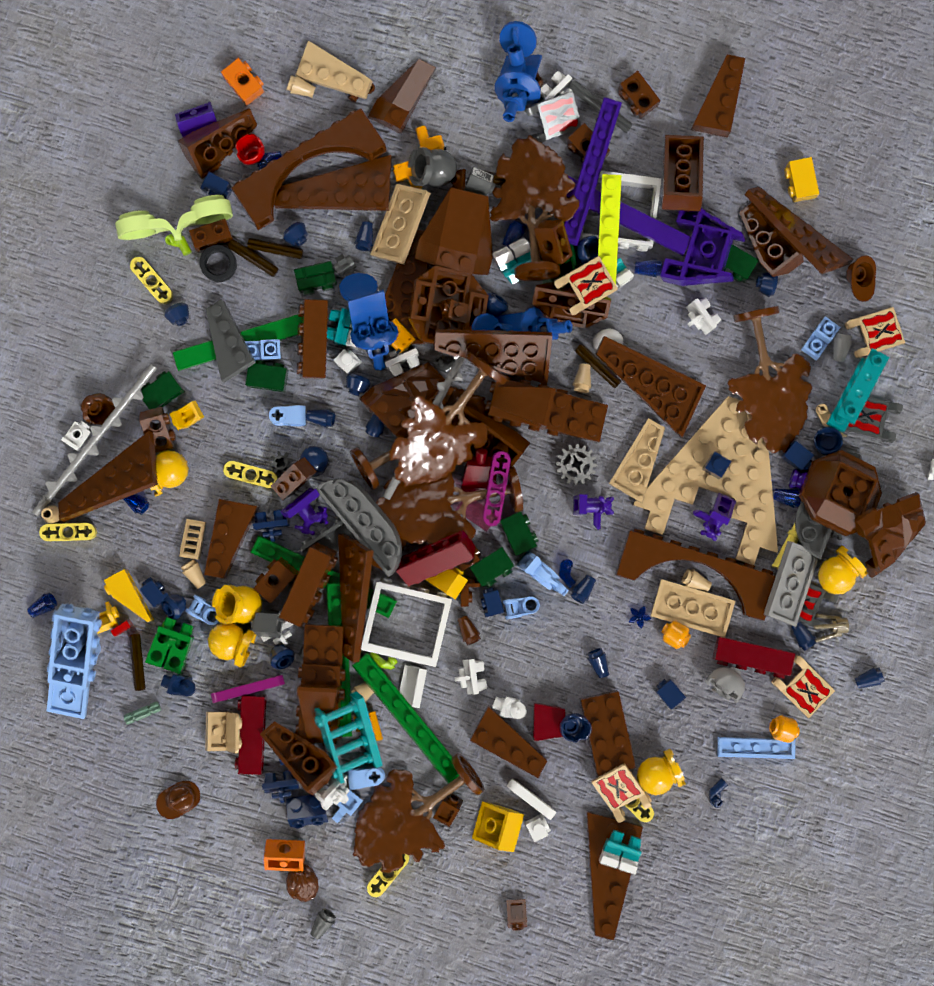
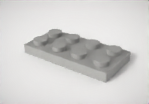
M787 541L764 611V615L795 627L818 558L811 555L803 546Z

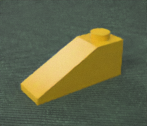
M123 569L104 580V588L108 595H112L114 599L145 621L152 622L154 620L128 569Z

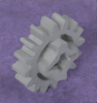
M576 444L575 448L568 445V451L562 449L561 451L564 455L557 456L561 460L556 462V465L560 466L557 473L562 472L561 479L566 477L567 484L574 481V486H577L578 481H580L583 485L585 484V478L590 481V474L595 475L596 473L592 470L598 466V464L593 463L596 456L591 457L592 450L585 451V445L582 449L579 448V444ZM576 452H580L584 454L586 457L581 458L577 456ZM569 455L570 461L564 465V460ZM574 459L577 462H581V465L579 466V471L576 467H572ZM589 464V469L584 475V466ZM571 471L575 473L576 477L568 475L567 472Z

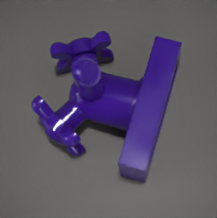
M314 488L307 489L280 511L285 518L290 519L298 513L304 520L302 526L295 524L294 528L303 534L315 535L316 532L309 530L311 524L315 522L324 523V525L328 524L327 508L318 506L319 512H315L310 505L313 500L320 496L319 492Z
M719 492L709 514L701 510H694L692 515L706 521L703 523L705 530H701L700 534L716 541L717 537L715 535H721L719 528L723 523L728 525L731 520L736 500Z
M585 494L576 495L573 500V515L593 513V525L599 530L601 529V514L603 512L606 515L614 514V511L611 509V502L614 501V497H607L605 500L603 496L587 498Z

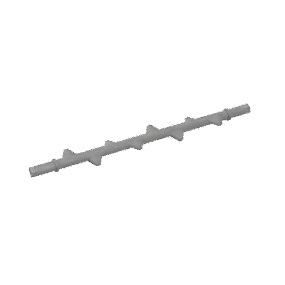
M453 356L455 362L445 381L437 383L439 392L433 404L438 405L441 409L444 408L442 401L452 382L463 379L459 371L465 360L463 357ZM395 475L391 477L392 480L383 495L388 500L391 499L397 485L401 483L400 480L395 478Z
M150 364L142 376L137 378V382L124 398L114 397L112 399L115 409L101 426L92 425L90 427L93 436L80 453H69L67 455L71 464L57 481H47L45 483L49 491L46 495H43V499L32 511L36 516H39L48 503L52 502L53 497L66 481H77L74 471L88 454L95 456L99 454L96 444L110 426L120 427L122 425L119 415L131 400H142L144 398L141 388L146 385L148 379L156 371L157 367Z

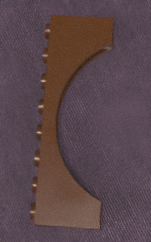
M360 108L357 111H351L341 121H335L328 129L317 132L315 137L310 140H304L294 150L286 151L279 159L270 161L263 169L255 170L245 180L237 181L232 187V191L259 231L274 221V204L278 191L288 175L299 165L311 158L328 153H350L372 161L387 152L386 144Z
M634 528L633 531H628L615 575L635 581L646 570L663 562L673 560L697 562L715 570L728 581L739 598L743 615L765 621L766 615H764V611L776 577L773 575V571L764 568L762 571L755 570L754 565L748 563L739 565L736 564L737 560L726 557L723 560L718 558V554L707 551V554L699 552L700 548L689 546L688 548L681 547L682 543L671 540L670 543L665 542L663 537L655 534L649 537L644 535L645 531Z

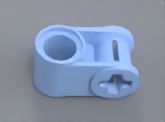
M306 406L274 407L269 412V419L276 426H306ZM277 412H280L283 416L280 417L279 421H276V418L273 417Z
M195 594L193 602L189 608H186L185 612L209 625L220 624L218 620L212 622L209 618L211 612H216L215 607H212L210 602Z
M533 596L502 601V604H505L506 620L536 613L540 607L539 600ZM530 599L534 600L537 604L534 610L526 608V602Z
M381 767L353 768L347 771L349 790L379 785L385 778L384 770ZM374 771H376L377 775H380L377 781H375L374 777H371Z

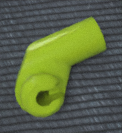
M173 234L165 237L166 244L179 247L183 256L192 253L184 236L181 235L182 240L174 241Z
M370 653V656L380 668L392 670L398 663V660L394 657L389 656L385 660L377 653Z

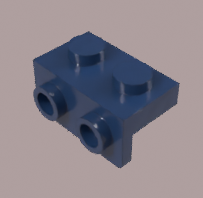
M315 794L286 798L287 820L290 827L302 828L305 825L311 824L318 826L328 822L327 812L322 808L321 802L315 797Z

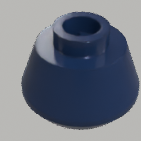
M303 222L292 224L283 233V239L293 246H301L307 241L308 233Z
M768 272L762 273L761 276L757 277L755 287H758L760 293L771 297L776 291L778 276L772 277Z
M493 292L488 293L486 313L499 316L508 310V303L501 296Z
M184 302L174 304L165 310L164 317L172 325L182 326L188 322L189 306Z
M353 373L346 376V388L349 389L348 393L359 396L364 394L371 386L370 380Z
M173 594L167 596L161 602V606L169 618L179 619L186 609V600L181 595Z
M276 645L270 652L271 666L278 670L289 667L295 658L294 651L284 645Z

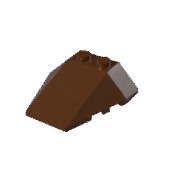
M451 187L438 207L437 212L428 223L429 225L424 233L420 236L414 258L432 265L461 272L489 275L493 259L489 198L486 195Z

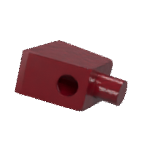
M477 449L476 456H473L472 460L466 462L461 482V489L464 492L487 489L492 457H487L488 451L486 449ZM497 474L493 476L495 484H498Z
M534 703V741L563 737L560 734L559 726L565 717V708Z

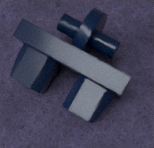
M281 510L273 511L274 521L268 522L266 512L255 513L253 529H269V531L262 532L263 537H270L271 542H275V536L282 535V529L275 530L274 528L290 526L289 520L280 512Z
M173 674L171 677L164 675L161 686L167 688V693L171 695L189 697L196 690L195 683L192 681L193 678L190 676Z
M289 770L283 772L284 781H277L276 773L265 774V783L262 784V790H264L265 794L272 793V799L279 798L280 803H285V797L292 796L291 791L288 790L300 789L299 782Z

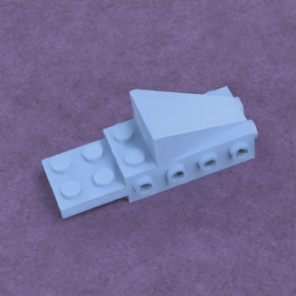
M61 604L58 610L54 611L52 616V622L54 623L50 635L52 639L49 648L50 661L47 666L49 682L47 712L85 719L90 682H93L96 676V670L93 669L101 652L100 637L97 635L102 624V620L99 619V611H94L91 608L75 607L72 604Z

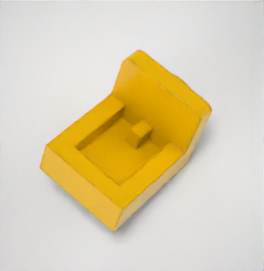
M196 400L191 401L179 410L169 413L172 423L177 430L188 428L204 418Z
M109 601L105 602L106 611L100 613L99 619L102 620V624L97 634L118 626L117 617H119V612L115 606L112 607Z

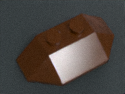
M555 281L535 286L532 304L534 307L539 308L546 318L557 319L558 322L570 320L572 326L587 328L602 319L608 318L611 298L605 297L576 315H572L570 308L580 303L570 283L559 289L554 285Z

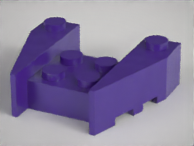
M702 208L701 211L679 210L676 220L679 228L692 230L693 233L684 262L665 258L660 275L663 282L679 286L733 282L734 277L732 273L725 272L724 269L732 241L745 242L743 233L725 224L717 217L710 215Z

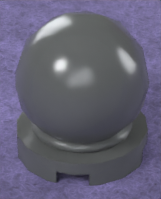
M418 147L417 150L412 151L409 157L408 168H411L412 173L409 179L415 186H425L426 184L434 187L445 186L455 177L457 164L454 157L445 150H429L426 147Z

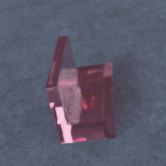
M462 501L460 502L455 511L460 509L461 505L463 504ZM474 501L466 508V518L487 532L490 526L482 519L484 506ZM491 511V514L487 515L486 518L489 519V522H492L497 516Z

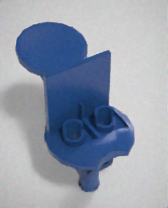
M519 21L507 23L503 26L499 36L501 47L508 55H506L500 75L495 82V93L504 104L505 112L503 113V119L507 122L514 121L517 111H524L526 105L538 103L541 97V88L535 78L542 55H530L536 48L537 37L535 31L529 25Z
M365 273L351 274L345 277L339 286L341 296L348 302L352 325L351 341L356 347L366 350L368 356L373 359L374 369L380 371L386 367L384 355L389 353L388 345H391L397 339L398 329L388 319L384 290L378 291L375 278Z
M536 307L527 308L525 312L495 317L488 313L481 314L474 319L472 324V330L552 332V340H557L559 333H570L573 328L570 320L558 322L557 319L546 318L542 311Z

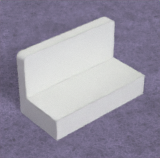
M405 665L399 692L412 707L420 708L427 669Z

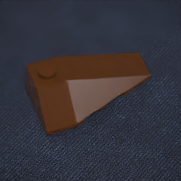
M750 203L739 212L760 264L772 277L789 274L804 262L801 252L753 203Z
M465 405L463 413L470 423H485L487 426L488 441L485 446L479 449H486L488 451L487 457H493L497 451L506 452L510 456V467H512L527 449L530 442L509 427ZM458 414L453 418L457 425L459 424ZM501 455L500 458H496V461L499 462V468L496 467V470L505 472V469H502L501 466L502 462H506V459Z

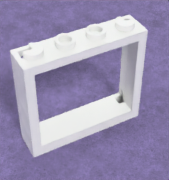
M608 171L600 172L598 179L600 183H602V174L622 175L621 185L653 189L650 217L657 218L662 178ZM582 229V233L579 240H581L584 237L592 236L594 234L583 233ZM618 238V248L629 249V247H634L637 251L647 252L648 249H652L653 241L648 238L646 241Z
M381 578L380 582L376 581L363 633L361 650L436 667L452 599L442 592H437L434 595L430 594V590L418 587L417 591L410 589L411 586L408 587L407 584L400 583L399 586L391 585V580ZM381 589L444 603L432 657L368 642Z

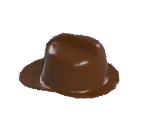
M867 255L857 258L855 262L849 265L846 271V278L851 284L852 293L861 302L870 300L875 291L876 264L872 257Z
M191 781L177 782L159 794L156 800L157 811L166 819H176L186 814L198 805L200 801L199 788Z

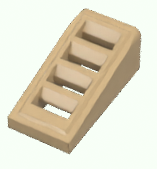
M186 520L179 557L200 560L206 522ZM190 525L199 526L200 531L190 529ZM189 533L199 534L198 538L188 536ZM188 540L197 542V546L187 544ZM186 549H196L195 553L186 552Z

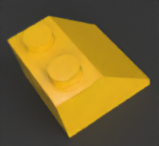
M482 801L472 839L497 850L514 852L524 814Z

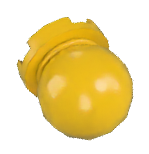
M167 450L155 456L158 485L150 488L151 491L156 490L154 491L155 497L163 494V487H178L188 476L189 467L187 460L176 451Z
M842 545L836 550L837 557H830L825 560L818 570L819 583L825 591L831 594H844L855 585L856 576L863 579L868 574L864 565L856 557L852 559L846 553L848 549Z
M223 585L221 589L215 591L212 600V607H215L217 614L215 618L223 624L235 622L241 624L249 623L255 618L256 613L261 612L262 599L258 592L251 587Z
M220 623L210 631L208 647L217 658L227 661L234 659V665L242 668L250 655V652L247 651L250 643H255L257 635L250 629L247 633H244L241 627L234 623Z
M671 749L663 751L664 756L662 758L650 757L640 764L636 777L641 788L646 793L661 795L668 792L673 784H677L678 787L686 785L679 764L674 761V754Z

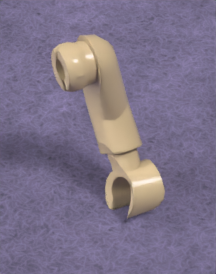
M819 404L816 407V413L822 425L831 427L826 424L831 415L827 405ZM840 432L842 437H847L846 434Z

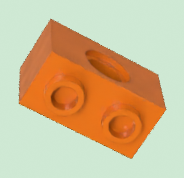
M237 58L222 70L221 74L244 104L248 106L264 93L262 88L264 84L258 76L254 77L250 73L252 69L246 61L242 63ZM246 77L249 79L246 84L239 83L242 78Z
M266 839L264 870L303 872L305 841Z

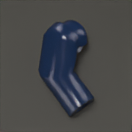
M722 778L709 790V802L715 808L722 806L721 792L728 786Z

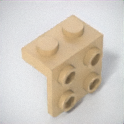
M229 711L206 712L205 751L239 753V749L242 746V740L239 737L242 719L239 714Z

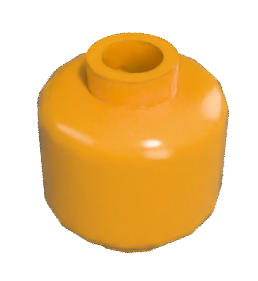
M672 621L670 624L666 623L661 631L664 634L663 641L675 649L684 648L691 638V634H689L690 629L677 621Z
M783 715L772 719L769 725L772 737L775 740L786 743L792 742L798 737L800 732L797 721Z

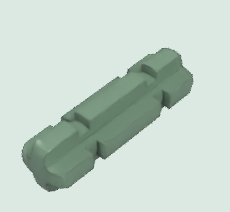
M157 701L151 703L150 706H144L133 711V713L130 712L124 715V721L129 725L135 722V720L138 721L152 715V713L161 711V706Z

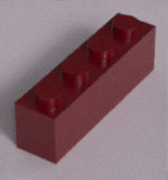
M461 530L401 557L396 572L408 587L421 583L427 578L435 577L443 571L451 570L459 564L469 562L474 558L475 545L464 530Z
M717 636L712 659L717 660L719 665L728 666V663L736 664L735 668L747 670V667L755 668L754 672L766 675V671L774 672V677L785 679V675L791 676L796 653Z
M243 695L241 699H238V711H241L240 717L242 719V728L239 729L242 746L239 749V757L235 758V769H238V774H263L265 740L260 733L265 730L267 696Z

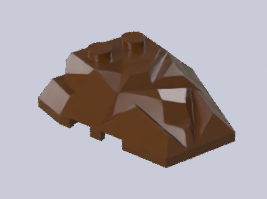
M427 362L373 386L359 400L371 413H374L396 439L398 437L408 438V428H403L401 422L407 418H415L414 409H411L415 397L423 396L424 399L433 403L439 392L437 383L444 382L445 379ZM450 386L442 401L443 407H445L454 392L452 386Z
M915 492L901 497L892 505L887 502L883 504V508L878 510L875 508L868 509L854 519L857 534L868 540L872 558L865 562L869 577H875L896 562L908 544L925 526L926 519L919 493Z

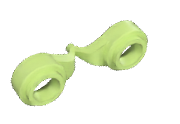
M222 195L199 198L194 201V205L190 208L191 211L180 217L176 230L168 221L160 218L155 219V216L151 215L149 211L128 212L120 215L119 220L115 223L117 236L120 240H135L163 231H170L173 234L174 241L182 240V230L188 226L207 225L222 219L228 220L232 218L231 204Z

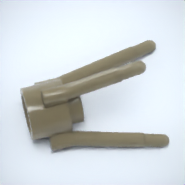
M816 613V618L833 621H830V624L815 625L814 628H830L831 632H834L815 639L816 642L834 637H842V633H848L849 622L847 618H840V615L831 616Z

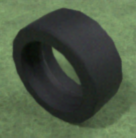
M223 245L207 247L199 259L202 273L214 282L229 280L237 269V260L233 252ZM214 253H223L229 259L228 270L223 274H213L207 267L208 258Z

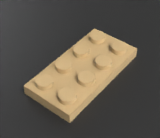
M396 184L389 203V211L385 213L370 255L400 264L405 263L430 196L427 190Z
M661 579L650 616L669 622L677 621L689 628L725 638L735 601Z

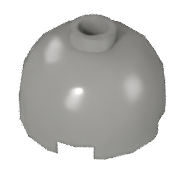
M733 666L731 668L719 667L713 670L705 681L707 685L711 683L714 686L712 690L726 700L733 698L734 703L739 702L745 691L744 679L740 676L741 672Z

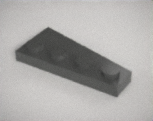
M220 299L206 308L221 381L225 383L255 364L256 361L225 301Z

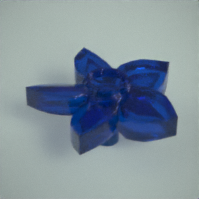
M645 606L641 607L639 612L631 608L633 617L630 618L629 623L637 622L638 627L642 629L644 621L651 619L649 615L645 614Z

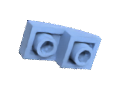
M825 316L801 350L814 360L819 359L840 329V326Z
M280 339L245 341L255 360L281 359Z

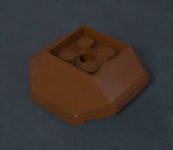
M435 265L414 280L408 319L420 342L434 345L435 329L472 330L474 319L478 315L486 314L489 295L482 289L472 274ZM451 298L454 301L469 304L466 323L442 319V303Z
M843 450L812 461L799 493V497L804 503L811 520L843 536L857 532L854 519L868 509H876L882 496L876 468ZM843 489L847 491V496L844 495Z

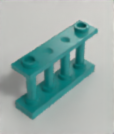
M872 348L866 359L862 357L859 360L826 423L827 425L844 433L849 422L853 425L855 424L890 357Z
M357 691L350 694V704L327 714H324L319 708L314 709L316 713L314 720L317 727L320 728L327 754L338 766L332 778H336L341 784L345 783L342 773L365 763H371L375 768L383 766L365 699ZM352 711L355 713L356 719H354V722L330 732L327 722ZM357 728L360 730L361 736H359V739L335 749L332 739ZM360 746L365 747L366 752L363 756L340 766L337 756Z

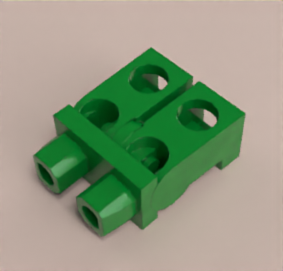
M166 617L162 626H158L145 663L177 674H183L187 656L194 639L192 637L194 626L183 623L180 632L174 631L177 620Z

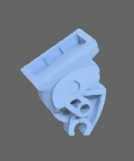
M527 551L516 565L549 590L553 589L563 596L569 591L559 581L560 577L530 551Z

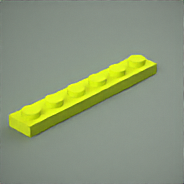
M602 174L598 256L616 285L622 175Z

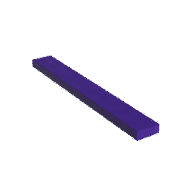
M606 97L603 98L573 193L576 199L579 200V208L570 220L564 222L569 244L575 246L578 245L622 102Z
M568 176L570 179H572V180L575 182V187H576V184H577V181H578V180H576V179H574V178ZM575 187L567 194V198L573 195ZM595 189L589 209L600 214L601 192ZM620 202V225L682 256L684 255L691 240L690 236Z

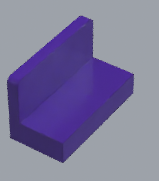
M211 102L175 114L182 137L217 122Z

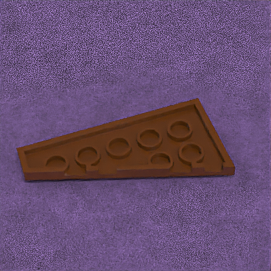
M384 156L283 185L276 196L275 208L389 211L392 156Z
M754 187L748 189L744 194L821 274L847 266L854 260L811 225L804 222L766 193L764 189Z
M425 230L416 231L404 264H396L385 293L389 321L396 318L416 338L412 343L413 345H425V343L420 342L408 319L414 280L427 271V262L414 258L419 238Z
M435 329L434 350L466 358L469 352H472L500 372L510 375L515 374L524 377L525 380L537 381L541 385L547 386L552 332Z
M603 336L595 354L680 438H683L706 385Z
M150 431L145 433L58 502L59 520L63 522L157 486L154 433Z
M342 533L338 534L341 617L342 626H344L343 656L351 662H359L374 551Z
M587 811L595 936L614 941L631 873L620 870L618 867L614 868L599 862V857L606 839L610 838L613 830L623 832L624 836L621 843L628 845L631 836L641 838L643 826L625 821L619 823L614 818Z

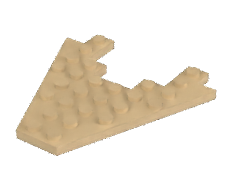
M728 396L647 487L643 503L636 500L633 506L650 511L644 527L645 530L663 535L674 499L693 505L699 487L715 493L720 492L736 500V504L731 518L746 523L735 560L754 565L760 548L775 553L778 552L769 450L766 449V443L762 437L756 445L749 439L744 425L752 416L746 411L738 413L736 407L741 400ZM713 452H717L732 461L721 479H717L702 470Z

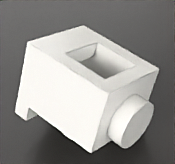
M349 349L343 350L334 359V362L347 375L352 373L362 363Z
M75 421L61 440L80 452L93 435L89 430L91 426L83 421L80 423ZM77 431L80 432V437L78 438L74 436Z
M543 814L525 822L534 842L549 836L548 832L551 830Z

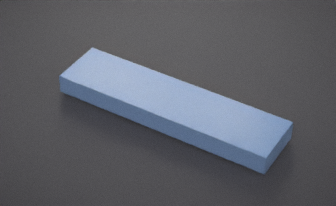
M717 737V756L795 759V739L790 743H786L774 738Z

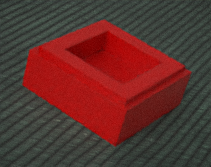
M128 619L112 629L111 633L116 637L131 628L133 623Z

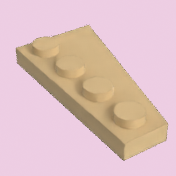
M310 41L307 42L295 76L363 99L367 98L372 85L370 78Z
M648 418L609 482V485L643 503L665 427Z

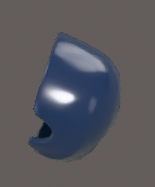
M595 235L584 237L578 242L576 252L582 264H586L598 257L599 238Z
M825 427L817 431L813 438L815 449L820 454L827 456L841 449L843 438L836 428Z
M318 446L306 448L302 452L300 459L305 457L317 471L312 477L322 475L328 466L327 452Z
M579 713L565 716L559 726L560 734L564 739L573 743L587 740L591 733L590 722Z

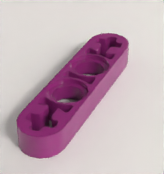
M497 451L492 457L482 519L488 526L497 525L501 519L510 467V456L504 451ZM501 455L506 459V462H502L501 466L502 469H505V472L494 470V467L499 468V462L496 461V458H500ZM495 474L503 475V482L501 484L493 482ZM498 493L500 495L499 502L491 503L489 500L490 495ZM488 505L499 507L498 510L494 509V515L497 518L493 519L492 522H489V519L486 518L487 515L491 514V508H488Z
M283 675L211 693L210 695L212 703L284 685L285 681Z

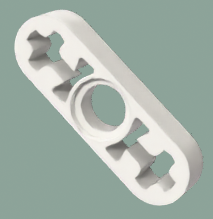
M512 778L506 785L511 791L551 820L557 813L552 807Z

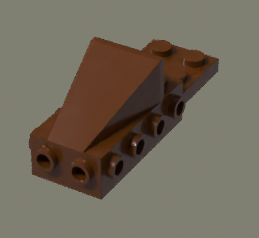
M506 376L508 380L504 385L497 381L491 382L489 392L492 393L491 400H487L485 411H488L487 417H491L492 420L502 423V420L510 422L509 425L521 427V425L528 426L529 430L539 432L540 429L545 430L547 434L553 436L565 434L600 442L608 409L607 404L573 397L568 394V391L563 389H557L556 391V388H549V386L538 384V387L532 386L531 382L525 380L515 382L509 376Z
M305 624L303 664L298 669V678H301V684L297 687V698H299L300 705H297L296 717H299V724H296L295 734L313 745L315 743H322V746H325L320 728L317 727L314 720L316 716L314 709L319 708L324 714L341 708V700H344L345 689H342V681H345L346 669H343L342 664L344 626ZM344 715L327 722L330 732L340 728V719L343 720ZM343 735L332 739L333 744H337Z

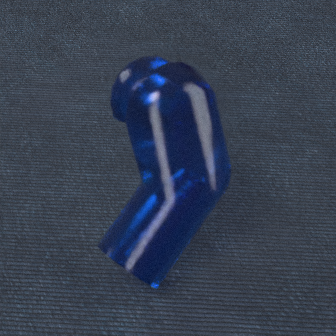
M281 151L265 153L262 160L257 162L259 170L266 167L270 161L282 157Z
M566 559L560 563L558 575L571 588L577 582L570 575L573 562L570 559Z

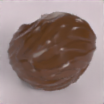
M102 393L88 395L81 403L84 420L93 425H102L115 409L112 399Z
M304 864L303 872L289 871L286 878L287 891L293 899H298L301 902H308L315 898L319 885L314 870Z

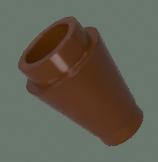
M468 616L457 620L463 642H466L467 646L481 639L479 636L480 632Z

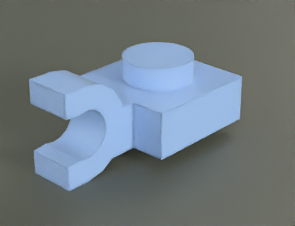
M351 790L347 794L349 801L346 804L341 802L337 804L340 808L332 817L336 823L346 813L351 816L363 802Z

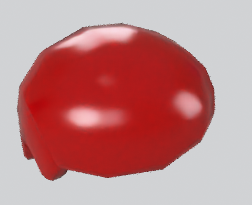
M247 134L241 137L235 145L237 149L236 155L245 165L256 164L262 160L265 153L262 141L255 134Z

